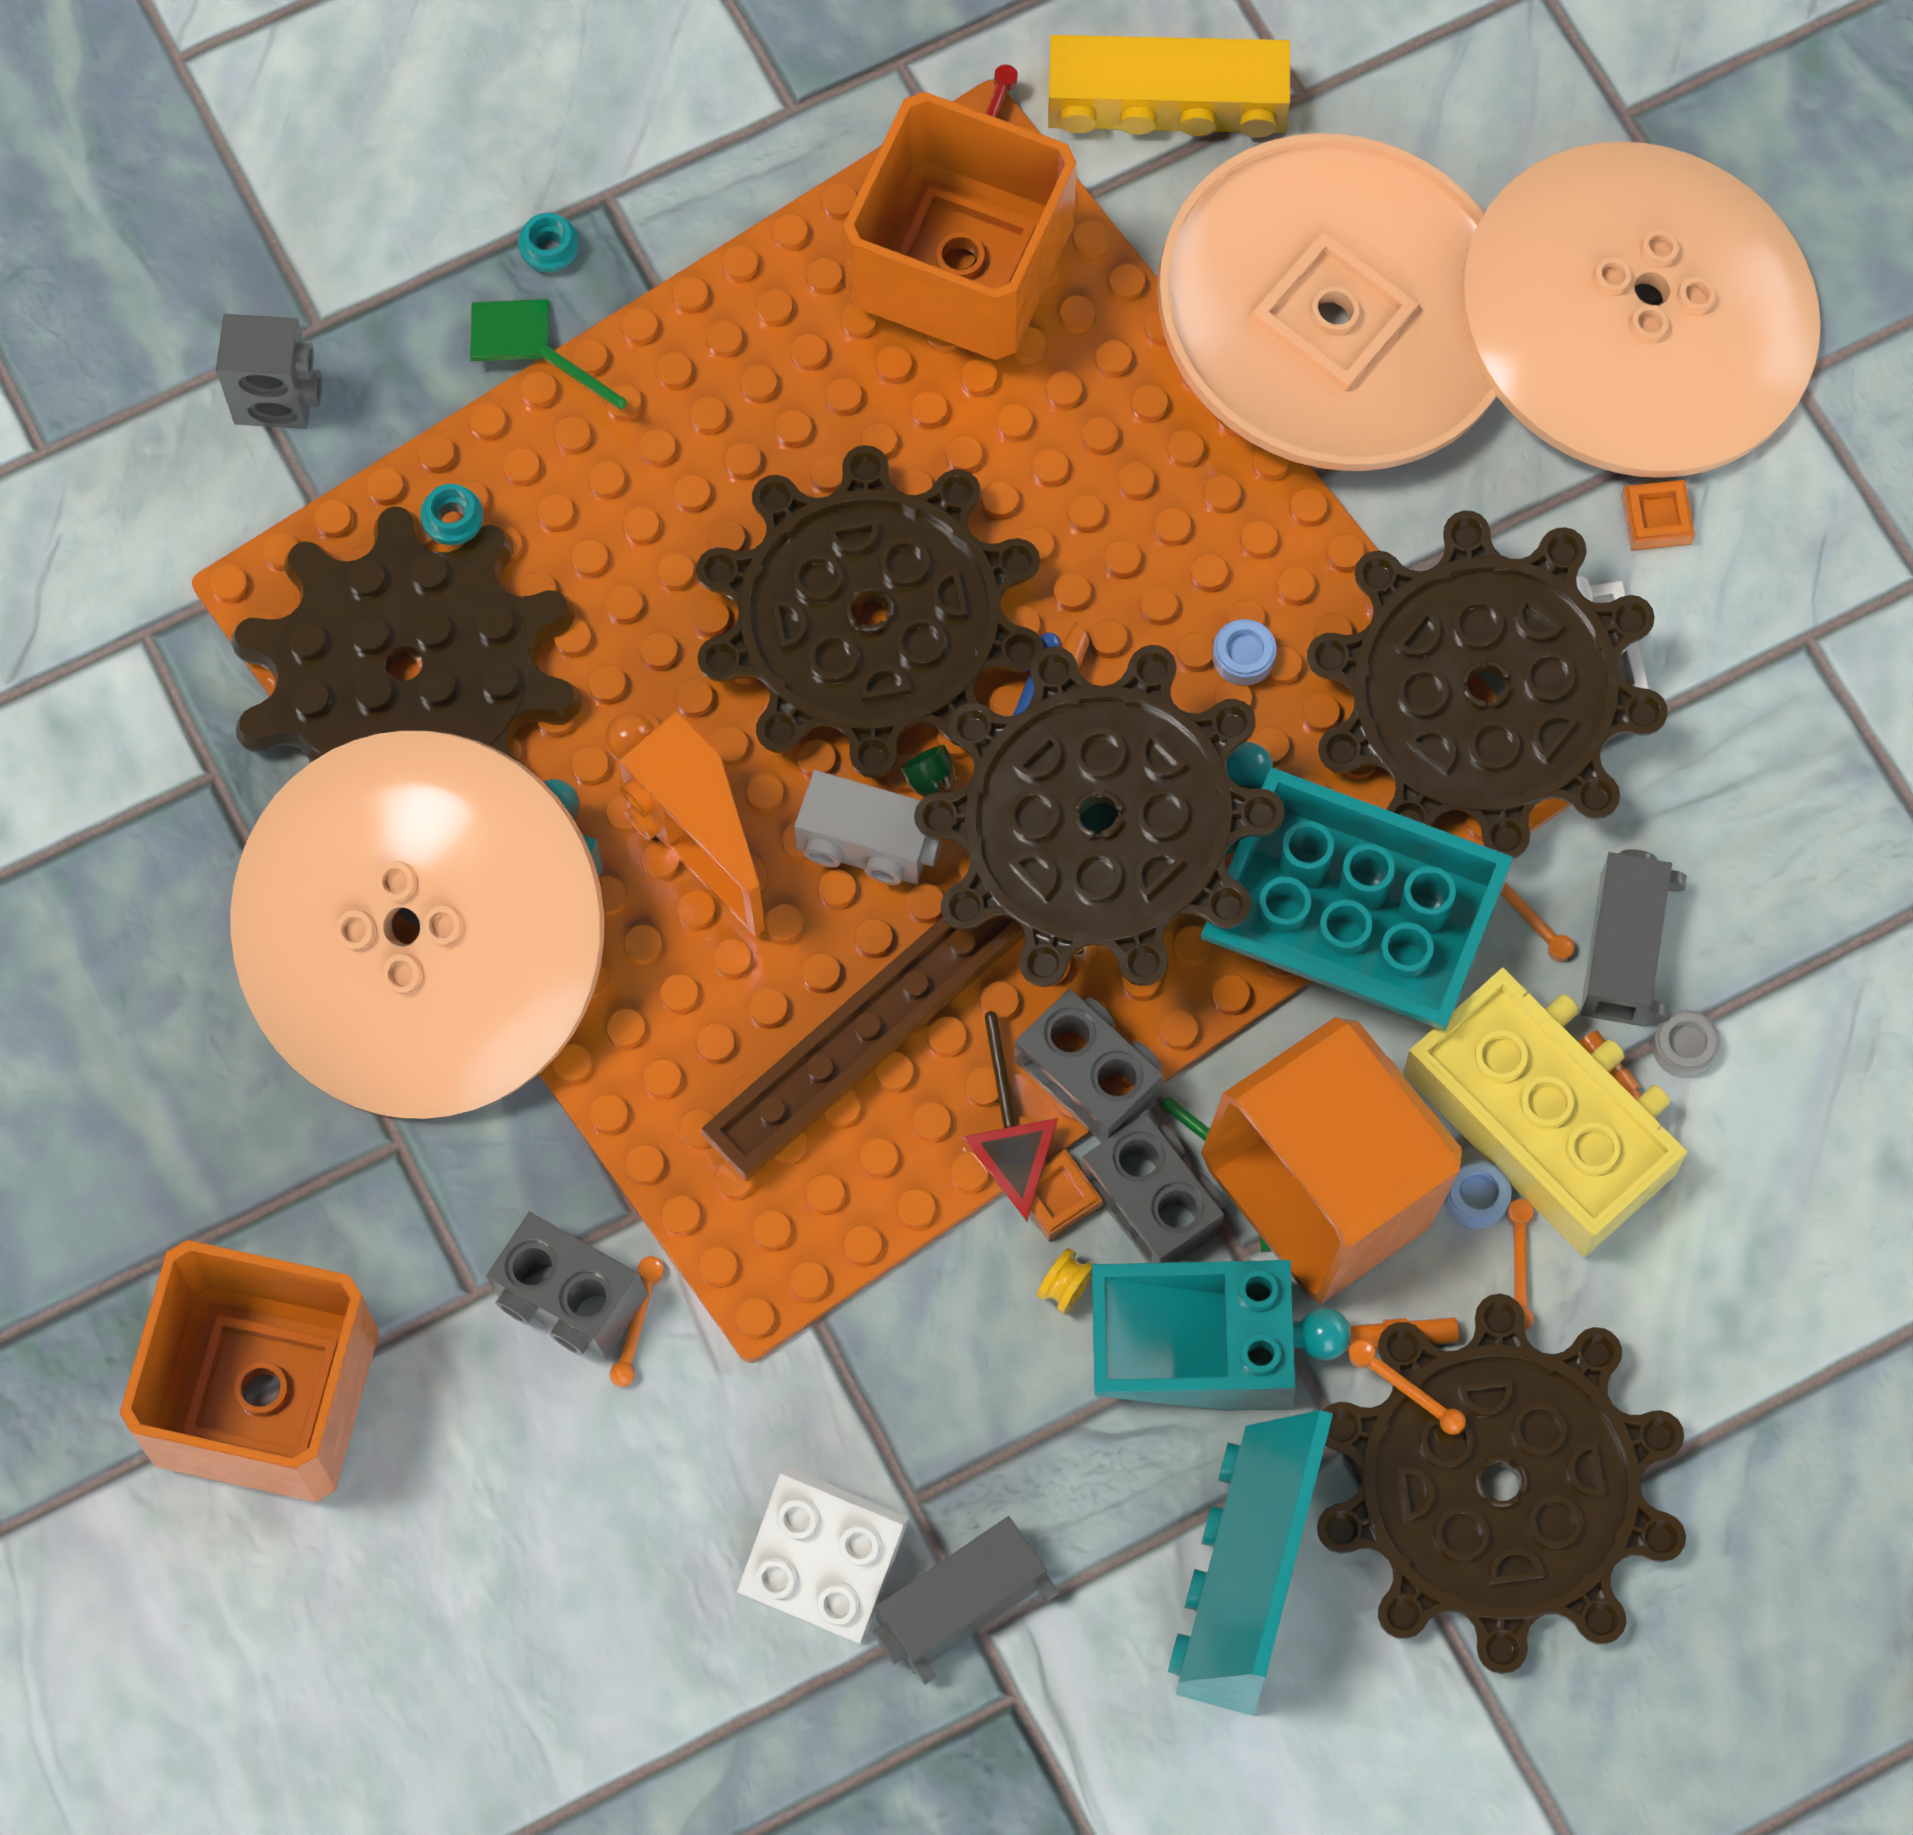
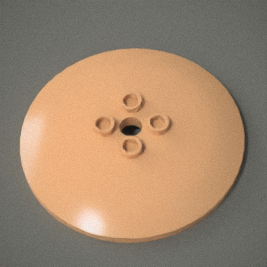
M1313 133L1275 139L1249 148L1221 164L1195 187L1181 206L1165 241L1158 269L1157 298L1162 330L1171 356L1194 394L1212 414L1249 442L1277 456L1317 468L1339 471L1386 469L1429 456L1451 444L1467 432L1484 415L1497 397L1484 378L1473 356L1466 336L1461 308L1463 265L1467 249L1484 212L1465 190L1446 174L1428 162L1383 142L1343 134ZM1323 303H1335L1346 311L1349 321L1344 324H1331L1321 317L1318 306Z
M1641 142L1594 143L1556 153L1535 163L1515 177L1489 205L1473 234L1463 265L1461 308L1466 336L1473 356L1496 396L1526 428L1552 447L1584 463L1615 473L1660 478L1687 476L1710 471L1745 456L1764 443L1785 422L1806 390L1816 364L1821 324L1819 301L1807 261L1789 229L1759 195L1736 177L1706 160L1669 147ZM1638 284L1654 286L1662 294L1663 303L1660 305L1644 303L1636 295L1634 286Z
M396 731L360 738L332 749L294 775L273 797L250 833L239 860L230 908V935L239 983L248 1006L260 1029L275 1050L294 1070L325 1093L353 1107L398 1118L427 1119L456 1115L501 1100L527 1084L558 1056L573 1036L585 1015L596 987L604 946V908L596 867L587 843L573 817L559 798L541 779L505 753L476 740L435 731ZM403 907L413 911L420 922L419 935L410 945L401 943L392 931V919L395 913Z

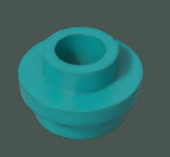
M548 212L535 215L524 225L519 234L518 246L522 259L529 267L540 272H556L566 268L576 258L579 250V239L575 227L567 219L558 214ZM546 241H555L560 244L551 250L539 249L540 245Z
M444 484L435 488L425 498L420 511L422 526L426 534L434 541L444 545H458L472 539L479 532L484 518L482 504L477 495L468 488L458 484ZM455 511L464 515L461 520L454 523L442 521V518L449 512Z

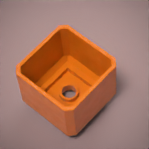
M925 91L905 98L843 224L846 290L854 307L994 360L1016 353L1074 228L1076 160L1069 145ZM955 249H966L977 257L976 263L964 270L949 267L943 259L949 252Z
M1334 1017L1223 1093L1201 1154L1210 1174L1279 1260L1291 1261V1276L1307 1296L1323 1304L1430 1229L1460 1171L1462 1148L1443 1126L1434 1111L1425 1104L1400 1073L1395 1063L1386 1056L1359 1021Z
M185 1240L165 1254L119 1413L155 1467L317 1502L334 1492L337 1488L379 1331L361 1292L348 1274ZM259 1375H271L280 1381L278 1397L271 1404L262 1407L247 1403L245 1401V1389L248 1383Z

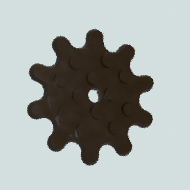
M863 445L855 447L847 453L842 465L843 478L841 485L834 493L827 497L814 498L807 496L799 491L791 480L780 475H769L757 482L752 491V504L766 524V535L763 541L756 548L748 551H734L720 547L713 548L702 554L697 562L696 574L703 587L732 599L737 605L739 612L737 622L733 628L725 634L705 641L699 649L697 659L699 669L710 680L727 682L738 678H753L760 680L766 685L770 693V701L756 724V736L759 743L765 749L774 753H785L795 748L810 731L822 727L833 728L842 732L847 737L850 746L851 764L856 772L864 777L875 779L883 777L893 769L897 759L898 738L905 729L911 726L924 724L936 727L950 742L957 745L952 740L948 729L949 720L953 712L960 706L967 703H978L974 695V685L977 678L991 670H1006L1015 673L1030 671L1033 658L1044 649L1041 637L1035 631L1008 621L1000 607L1001 598L1006 591L1032 579L1038 572L1040 566L1039 552L1032 543L1024 539L1015 538L1000 543L988 544L979 541L972 535L968 528V518L980 499L978 479L968 471L953 469L941 475L933 487L925 493L918 495L905 494L898 491L891 484L889 464L885 454L874 446ZM865 601L878 602L887 610L885 622L882 620L877 624H861V626L857 624L856 619L852 616V612L857 605Z
M393 506L387 508L379 515L374 525L375 541L373 548L368 554L357 560L348 562L336 560L320 545L308 541L300 542L292 547L284 562L285 572L289 580L300 592L299 606L290 615L281 619H245L238 624L232 634L231 644L235 654L242 661L267 668L275 679V688L271 696L260 704L244 711L237 721V739L244 748L252 752L260 753L278 746L289 745L302 750L307 755L309 763L332 749L371 735L396 731H435L455 734L479 741L505 753L524 765L516 757L513 750V741L516 733L523 726L534 722L562 725L572 721L581 709V696L578 689L568 681L544 674L536 661L537 652L541 645L548 639L561 635L573 624L575 616L573 604L567 596L552 590L523 597L509 594L502 585L501 575L513 554V543L509 534L493 525L481 526L479 532L458 549L450 552H434L423 545L418 518L412 512L402 507ZM402 653H408V656L417 658L422 662V668L418 675L405 681L396 680L387 673L390 665L396 659L401 658Z
M1463 510L1453 514L1447 520L1443 531L1444 555L1439 563L1431 569L1424 571L1410 570L1403 566L1396 557L1380 550L1365 554L1357 562L1354 572L1355 580L1360 590L1370 599L1373 605L1374 614L1371 623L1365 630L1357 634L1324 633L1319 635L1310 643L1307 650V662L1310 669L1321 678L1335 680L1346 685L1352 692L1355 700L1351 716L1342 724L1329 729L1323 734L1319 741L1318 753L1324 766L1333 772L1346 773L1365 765H1376L1387 770L1393 777L1396 787L1394 798L1387 808L1388 811L1431 827L1441 814L1451 810H1461L1471 814L1479 823L1484 846L1512 856L1515 859L1521 856L1529 845V815L1533 808L1541 801L1551 798L1563 799L1570 803L1578 813L1594 820L1608 817L1618 807L1620 800L1619 786L1601 764L1600 754L1603 745L1610 738L1618 734L1629 733L1638 736L1654 734L1664 726L1668 716L1666 702L1660 694L1650 689L1639 688L1629 684L1621 676L1618 667L1619 658L1623 650L1630 644L1640 641L1649 635L1654 625L1655 615L1652 606L1640 596L1627 595L1611 602L1596 603L1588 600L1581 594L1577 587L1576 578L1580 567L1584 563L1587 549L1582 535L1576 530L1567 527L1555 528L1542 538L1538 548L1531 555L1522 559H1510L1502 556L1494 548L1486 519L1474 511ZM1492 672L1503 680L1505 688L1502 694L1493 699L1491 703H1485L1483 700L1476 699L1469 692L1468 683L1478 673Z
M1148 645L1140 648L1133 654L1122 678L1106 686L1093 685L1086 681L1079 672L1078 664L1073 654L1065 648L1057 646L1048 647L1038 652L1030 666L1031 679L1034 684V697L1031 704L1023 712L1014 716H1003L980 703H967L953 712L949 720L948 729L952 740L972 757L974 763L973 776L968 784L960 790L950 793L938 792L929 794L916 806L914 814L915 824L921 834L929 839L959 842L967 849L970 855V866L967 874L944 894L941 901V913L945 921L952 928L963 931L972 930L987 920L998 916H1008L1017 920L1025 933V944L1019 959L1020 971L1027 982L1035 986L1047 987L1056 984L1063 978L1074 954L1082 948L1091 945L1104 946L1111 950L1118 959L1122 974L1130 983L1141 987L1151 986L1160 981L1166 974L1169 964L1168 955L1164 947V934L1167 927L1175 919L1184 915H1197L1219 928L1231 929L1241 925L1251 912L1252 901L1249 893L1242 884L1232 879L1227 873L1224 864L1225 855L1230 846L1240 839L1267 836L1277 831L1283 823L1285 815L1283 802L1277 794L1267 789L1240 787L1231 780L1227 773L1229 756L1237 747L1245 743L1255 730V715L1249 705L1238 699H1225L1201 713H1188L1179 709L1173 703L1171 697V686L1177 670L1175 658L1168 649L1162 646ZM1107 803L1115 807L1118 812L1115 822L1106 830H1102L1101 834H1095L1094 831L1085 828L1082 825V819L1086 810L1094 804Z
M1499 1293L1489 1295L1481 1301L1475 1313L1473 1338L1467 1346L1459 1350L1445 1351L1436 1348L1416 1325L1408 1322L1391 1324L1381 1333L1378 1341V1353L1381 1360L1446 1409L1461 1411L1466 1418V1426L1459 1434L1450 1435L1445 1433L1440 1426L1438 1418L1395 1386L1392 1387V1392L1387 1400L1381 1405L1372 1408L1360 1407L1341 1401L1327 1406L1323 1411L1333 1413L1325 1446L1348 1455L1356 1462L1360 1468L1361 1484L1359 1490L1352 1498L1326 1508L1319 1516L1316 1527L1320 1542L1331 1552L1346 1554L1360 1549H1371L1381 1553L1389 1561L1393 1572V1581L1389 1591L1379 1604L1377 1617L1381 1628L1388 1635L1396 1639H1409L1417 1636L1424 1629L1428 1621L1437 1614L1447 1611L1459 1613L1466 1617L1474 1626L1477 1636L1476 1649L1478 1659L1482 1665L1492 1673L1503 1675L1512 1673L1521 1667L1527 1656L1529 1629L1535 1620L1544 1615L1555 1614L1565 1617L1574 1624L1578 1632L1587 1641L1596 1645H1607L1616 1641L1624 1632L1626 1613L1622 1604L1614 1596L1610 1586L1611 1573L1615 1565L1629 1557H1643L1659 1563L1672 1561L1681 1554L1685 1547L1686 1533L1684 1526L1676 1517L1659 1511L1648 1504L1642 1495L1640 1486L1642 1474L1647 1467L1655 1462L1669 1459L1682 1447L1684 1440L1683 1427L1679 1420L1669 1412L1657 1410L1641 1415H1629L1620 1411L1612 1404L1608 1395V1382L1611 1374L1616 1370L1622 1359V1346L1619 1339L1605 1328L1592 1327L1579 1334L1573 1344L1565 1351L1556 1354L1543 1353L1534 1348L1527 1340L1524 1330V1312L1518 1301L1509 1295ZM1498 1466L1510 1470L1516 1476L1518 1482L1516 1496L1505 1501L1489 1499L1481 1483L1482 1474L1487 1469Z

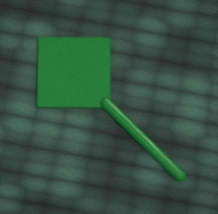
M549 299L472 302L471 362L544 358L618 409H624L627 406V400L548 347Z

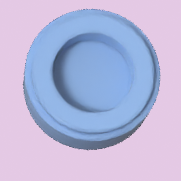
M1241 619L1232 621L1221 628L1214 640L1212 658L1215 669L1222 678L1230 683L1246 686L1262 681L1272 671L1276 656V642L1272 633L1264 625L1253 620Z
M1483 1160L1468 1161L1460 1165V1171L1444 1200L1445 1206L1451 1217L1459 1224L1472 1229L1487 1228L1496 1224L1505 1215L1511 1200V1185L1507 1176L1495 1164Z

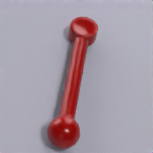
M1004 64L996 68L993 81L996 88L986 111L987 115L997 118L1006 92L1014 89L1017 85L1018 72L1013 66Z

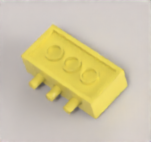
M1502 967L1454 1010L1446 1031L1434 1027L1409 1050L1403 1075L1488 1162L1495 1164L1507 1176L1510 1184L1585 1258L1677 1175L1687 1150L1663 1126L1661 1127V1124L1655 1119L1670 1105V1098L1662 1088L1653 1085L1636 1100L1609 1073L1624 1059V1052L1618 1044L1608 1039L1594 1052L1589 1054L1563 1028L1579 1013L1576 1003L1569 996L1561 994L1544 1009Z

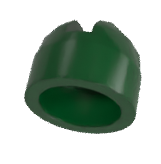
M945 745L928 749L911 758L900 767L908 785L916 794L922 797L938 793L940 788L948 791L953 786L956 776L954 762Z

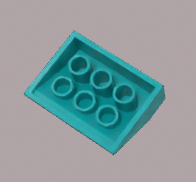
M1270 767L1262 789L1271 790L1283 802L1285 811L1283 823L1277 831L1270 835L1240 839L1227 871L1232 879L1242 884L1248 891L1252 901L1251 912L1241 925L1231 929L1219 928L1206 921L1201 933V939L1446 1031L1505 886L1513 857Z
M1317 1410L1246 1425L1241 1445L1227 1443L1218 1481L1230 1484L1224 1508L1211 1505L1201 1542L1203 1545L1214 1547L1207 1572L1194 1569L1184 1607L1197 1611L1191 1636L1177 1633L1168 1668V1673L1180 1676L1176 1695L1247 1715H1255L1333 1413Z

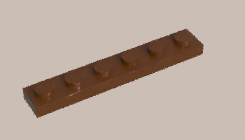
M998 916L987 920L972 930L961 931L952 928L942 917L701 1128L702 1136L747 1182L1025 936L1023 927L1017 920L1008 916Z

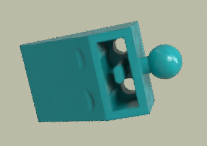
M1290 1260L1092 1264L1095 1396L1225 1411L1293 1409L1295 1396L1294 1348H1303L1311 1357L1317 1360L1328 1361L1341 1356L1347 1350L1351 1341V1328L1348 1320L1343 1314L1332 1308L1315 1309L1308 1313L1302 1321L1293 1322ZM1248 1296L1269 1297L1264 1301H1254ZM1265 1349L1269 1350L1273 1355V1360L1265 1366H1257L1248 1358V1354L1251 1351L1254 1358H1263Z

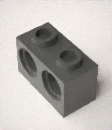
M223 314L216 372L234 425L307 429L310 407H319L322 376L320 370H313L312 342H304L298 318Z
M1069 988L1015 1040L1014 1062L1102 1143L1137 1119L1161 1096L1163 1074L1160 1070L1162 1066L1157 1057L1144 1044L1136 1040L1129 1044L1113 1029L1115 1022L1112 1016L1099 1002L1091 997L1083 1001ZM1073 1032L1082 1036L1087 1044L1079 1051L1064 1052L1058 1049L1052 1041L1061 1033ZM1119 1075L1127 1078L1134 1088L1125 1095L1112 1096L1105 1093L1100 1088L1099 1083L1108 1076Z
M1145 1112L1083 1155L1081 1171L1102 1198V1204L1147 1263L1180 1262L1221 1233L1224 1217L1221 1209L1225 1207V1203L1209 1178L1201 1175L1196 1179L1183 1162L1182 1158L1186 1156V1152L1174 1132L1165 1124L1157 1128ZM1142 1155L1153 1162L1155 1169L1146 1176L1135 1177L1126 1173L1120 1163L1128 1156ZM1179 1205L1187 1208L1192 1213L1194 1220L1188 1226L1174 1228L1165 1224L1161 1220L1159 1213L1168 1206Z
M530 1211L486 1275L498 1296L495 1304L503 1312L523 1324H529L531 1319L535 1318L552 1328L549 1335L569 1351L582 1356L586 1349H589L604 1359H607L649 1295L638 1272ZM541 1265L552 1267L549 1276L543 1282L537 1285L523 1284L525 1275L532 1268ZM593 1296L606 1298L604 1306L596 1314L591 1316L577 1315L578 1307L587 1298Z

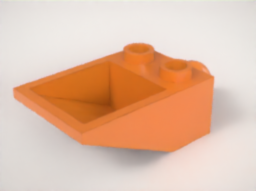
M677 711L656 729H654L647 718L640 714L624 713L617 716L607 727L605 743L609 753L620 764L623 786L620 787V791L627 801L628 809L625 811L627 819L645 839L651 840L656 836L757 937L765 930L760 885L720 754Z

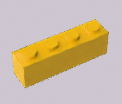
M1050 35L1048 128H1062L1071 133H1086L1093 129L1123 130L1134 135L1147 134L1152 131H1182L1192 136H1204L1212 132H1242L1250 137H1266L1273 133L1287 132L1290 107V40Z

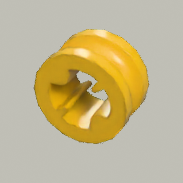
M1067 1248L1047 1273L1039 1287L1037 1297L1043 1301H1046L1048 1298L1054 1299L1058 1303L1057 1310L1064 1315L1067 1314L1092 1279V1264L1094 1263L1088 1261L1086 1264L1079 1263L1076 1260V1251Z

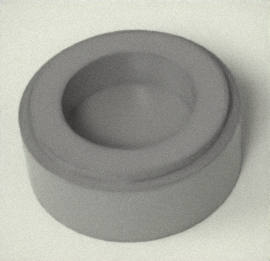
M1691 1010L1677 1011L1668 1015L1666 1021L1659 1024L1653 1038V1054L1659 1066L1667 1073L1679 1078L1697 1077L1705 1073L1713 1064L1719 1051L1720 1037L1713 1022L1703 1014Z

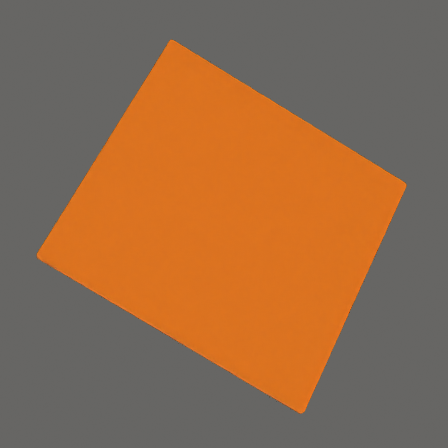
M994 80L982 82L952 102L986 114L996 88ZM1006 92L997 118L1041 134ZM880 146L554 350L627 400V406L624 409H618L544 358H541L200 571L192 579V587L196 596L231 643L233 632L243 620L248 618L281 619L290 615L299 606L300 592L289 580L285 572L284 562L288 552L294 545L300 542L308 541L318 544L336 560L347 562L357 560L368 554L373 548L375 541L374 525L379 515L387 508L396 506L412 512L418 518L421 528V540L427 549L434 552H450L461 547L464 543L444 545L431 539L424 531L420 517L421 507L425 498L435 488L444 484H458L468 488L479 498L484 514L482 526L493 525L499 527L509 534L512 540L513 554L501 575L504 589L509 594L520 597L552 590L562 593L572 602L575 613L573 624L561 635L552 637L544 642L537 652L536 661L544 674L568 681L578 689L581 696V709L572 721L562 725L534 722L523 726L516 733L513 741V750L516 757L542 781L549 779L566 781L573 786L579 796L580 810L574 821L581 834L598 841L603 864L599 883L604 908V946L596 987L585 1015L573 1036L558 1056L538 1075L738 1356L748 1363L760 1360L1004 1193L962 1137L1004 1128L985 1023V1014L988 1011H994L998 1017L1016 1125L1058 1118L1046 1161L1091 1133L1014 1062L1015 1040L1069 988L1083 1001L1091 997L1099 1002L1112 1016L1115 1022L1113 1029L1129 1044L1135 1040L1141 1042L1157 1057L1162 1066L1160 1072L1163 1074V1085L1314 982L1202 940L1201 933L1207 920L1197 915H1184L1175 919L1167 927L1164 934V947L1168 955L1169 965L1166 974L1157 983L1142 987L1130 983L1122 974L1118 959L1114 953L1104 946H1099L1089 965L1072 957L1067 971L1060 981L1051 986L1040 987L1027 982L1020 971L1019 959L1025 944L1024 936L746 1182L702 1136L701 1128L943 917L941 901L944 894L964 878L970 866V855L967 849L959 842L952 840H943L942 848L934 867L924 864L918 885L903 880L897 885L886 884L869 877L865 873V869L845 863H840L838 867H828L809 860L803 851L796 849L794 826L813 771L817 770L917 800H922L924 797L916 794L911 789L900 767L918 754L933 747L945 745L954 762L956 776L953 786L948 791L940 788V792L950 793L960 790L968 784L974 771L973 759L967 751L950 742L936 727L924 724L911 726L900 734L897 742L895 766L883 777L875 779L864 777L856 772L851 764L850 746L847 737L842 732L833 728L822 727L812 730L792 750L785 753H774L765 749L759 743L756 736V724L770 701V693L766 685L760 680L753 678H738L727 682H717L703 675L699 669L697 659L700 647L712 637L725 634L731 630L737 622L739 612L737 605L732 599L703 587L696 574L697 562L702 554L713 548L720 547L734 551H748L756 548L763 541L766 535V524L752 504V491L760 479L769 475L784 476L791 480L799 491L807 496L814 498L827 497L834 493L841 485L843 478L842 465L847 453L855 447L863 445L874 446L885 454L889 464L891 484L898 491L905 494L918 495L925 493L933 487L941 475L953 469H962L972 473L980 484V499L968 518V528L972 535L979 541L988 544L1000 543L1015 538L1024 539L1036 547L1040 556V566L1035 576L1023 584L1012 587L1001 598V611L1008 621L1018 626L1027 627L1035 631L1039 636L1048 632L1055 633L1059 636L1061 644H1063L1071 627L1078 622L1089 639V645L1079 671L1086 681L1098 686L1111 685L1121 679L1127 670L1133 654L1140 648L1148 645L1162 646L1168 649L1175 658L1177 670L1171 686V697L1173 703L1179 709L1188 713H1201L1225 699L1244 701L1251 707L1256 720L1255 730L1246 742H1254L1263 746L1271 755L1273 768L1387 810L1394 798L1396 790L1395 781L1391 774L1380 766L1365 765L1350 772L1338 773L1329 770L1321 762L1318 753L1321 737L1329 729L1342 724L1351 716L1355 700L1352 692L1346 685L1335 680H1328L1317 676L1310 669L1307 662L1308 647L1317 636L1324 633L1357 634L1365 630L1371 623L1374 614L1373 605L1356 584L1354 572L1360 558L1369 552L1378 551L1377 547L1311 466L1277 456L1249 442L1212 414L1194 394L1174 362L1163 334L1158 310L1157 276L1077 178L1075 186L1074 228L1016 353L994 360L854 307L846 290L843 224L881 148ZM955 249L949 252L943 260L953 269L964 270L973 266L977 261V257L966 249ZM455 511L449 512L442 518V521L454 523L461 520L464 515ZM875 601L862 602L852 612V616L856 619L859 626L861 624H877L882 620L885 622L887 614L886 608ZM1241 619L1261 623L1272 633L1276 642L1275 662L1270 674L1262 681L1246 686L1236 685L1222 678L1215 669L1212 658L1214 640L1218 632L1226 624ZM402 653V657L396 659L390 665L387 673L396 680H409L418 675L422 668V662L417 658L408 656V653ZM243 661L265 693L270 697L275 688L273 674L261 665ZM991 670L983 673L977 678L974 685V695L977 702L987 706L997 714L1012 716L1029 678L1030 671L1015 673L1006 670ZM1479 673L1471 678L1468 683V689L1472 696L1485 701V703H1491L1493 699L1497 698V695ZM677 711L720 754L760 885L765 930L757 937L656 836L651 840L645 839L625 815V811L628 809L627 801L620 791V787L623 786L620 764L609 753L605 743L607 727L617 716L624 713H637L647 718L654 729H656ZM1556 798L1546 799L1538 803L1529 815L1530 834L1566 810L1571 804L1563 799ZM1451 810L1441 814L1432 825L1436 829L1484 846L1479 823L1469 813L1461 810ZM1235 852L1225 856L1224 864L1226 871H1228ZM1073 1032L1061 1033L1052 1041L1058 1049L1064 1052L1079 1051L1087 1044L1082 1036ZM1119 1075L1108 1076L1099 1083L1100 1088L1112 1096L1125 1095L1134 1088L1127 1078Z

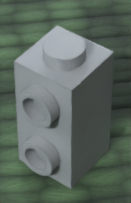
M817 770L813 771L794 826L796 849L803 851L809 860L828 867H838L840 863H845L862 868L874 880L891 885L900 884L902 880L918 885L924 864L932 867L936 865L943 840L929 839L921 834L917 828L914 814L916 806L921 800Z

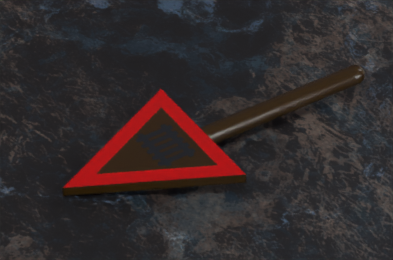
M988 1011L985 1014V1023L1004 1128L962 1137L1027 1222L1058 1118L1016 1125L998 1017L994 1011Z

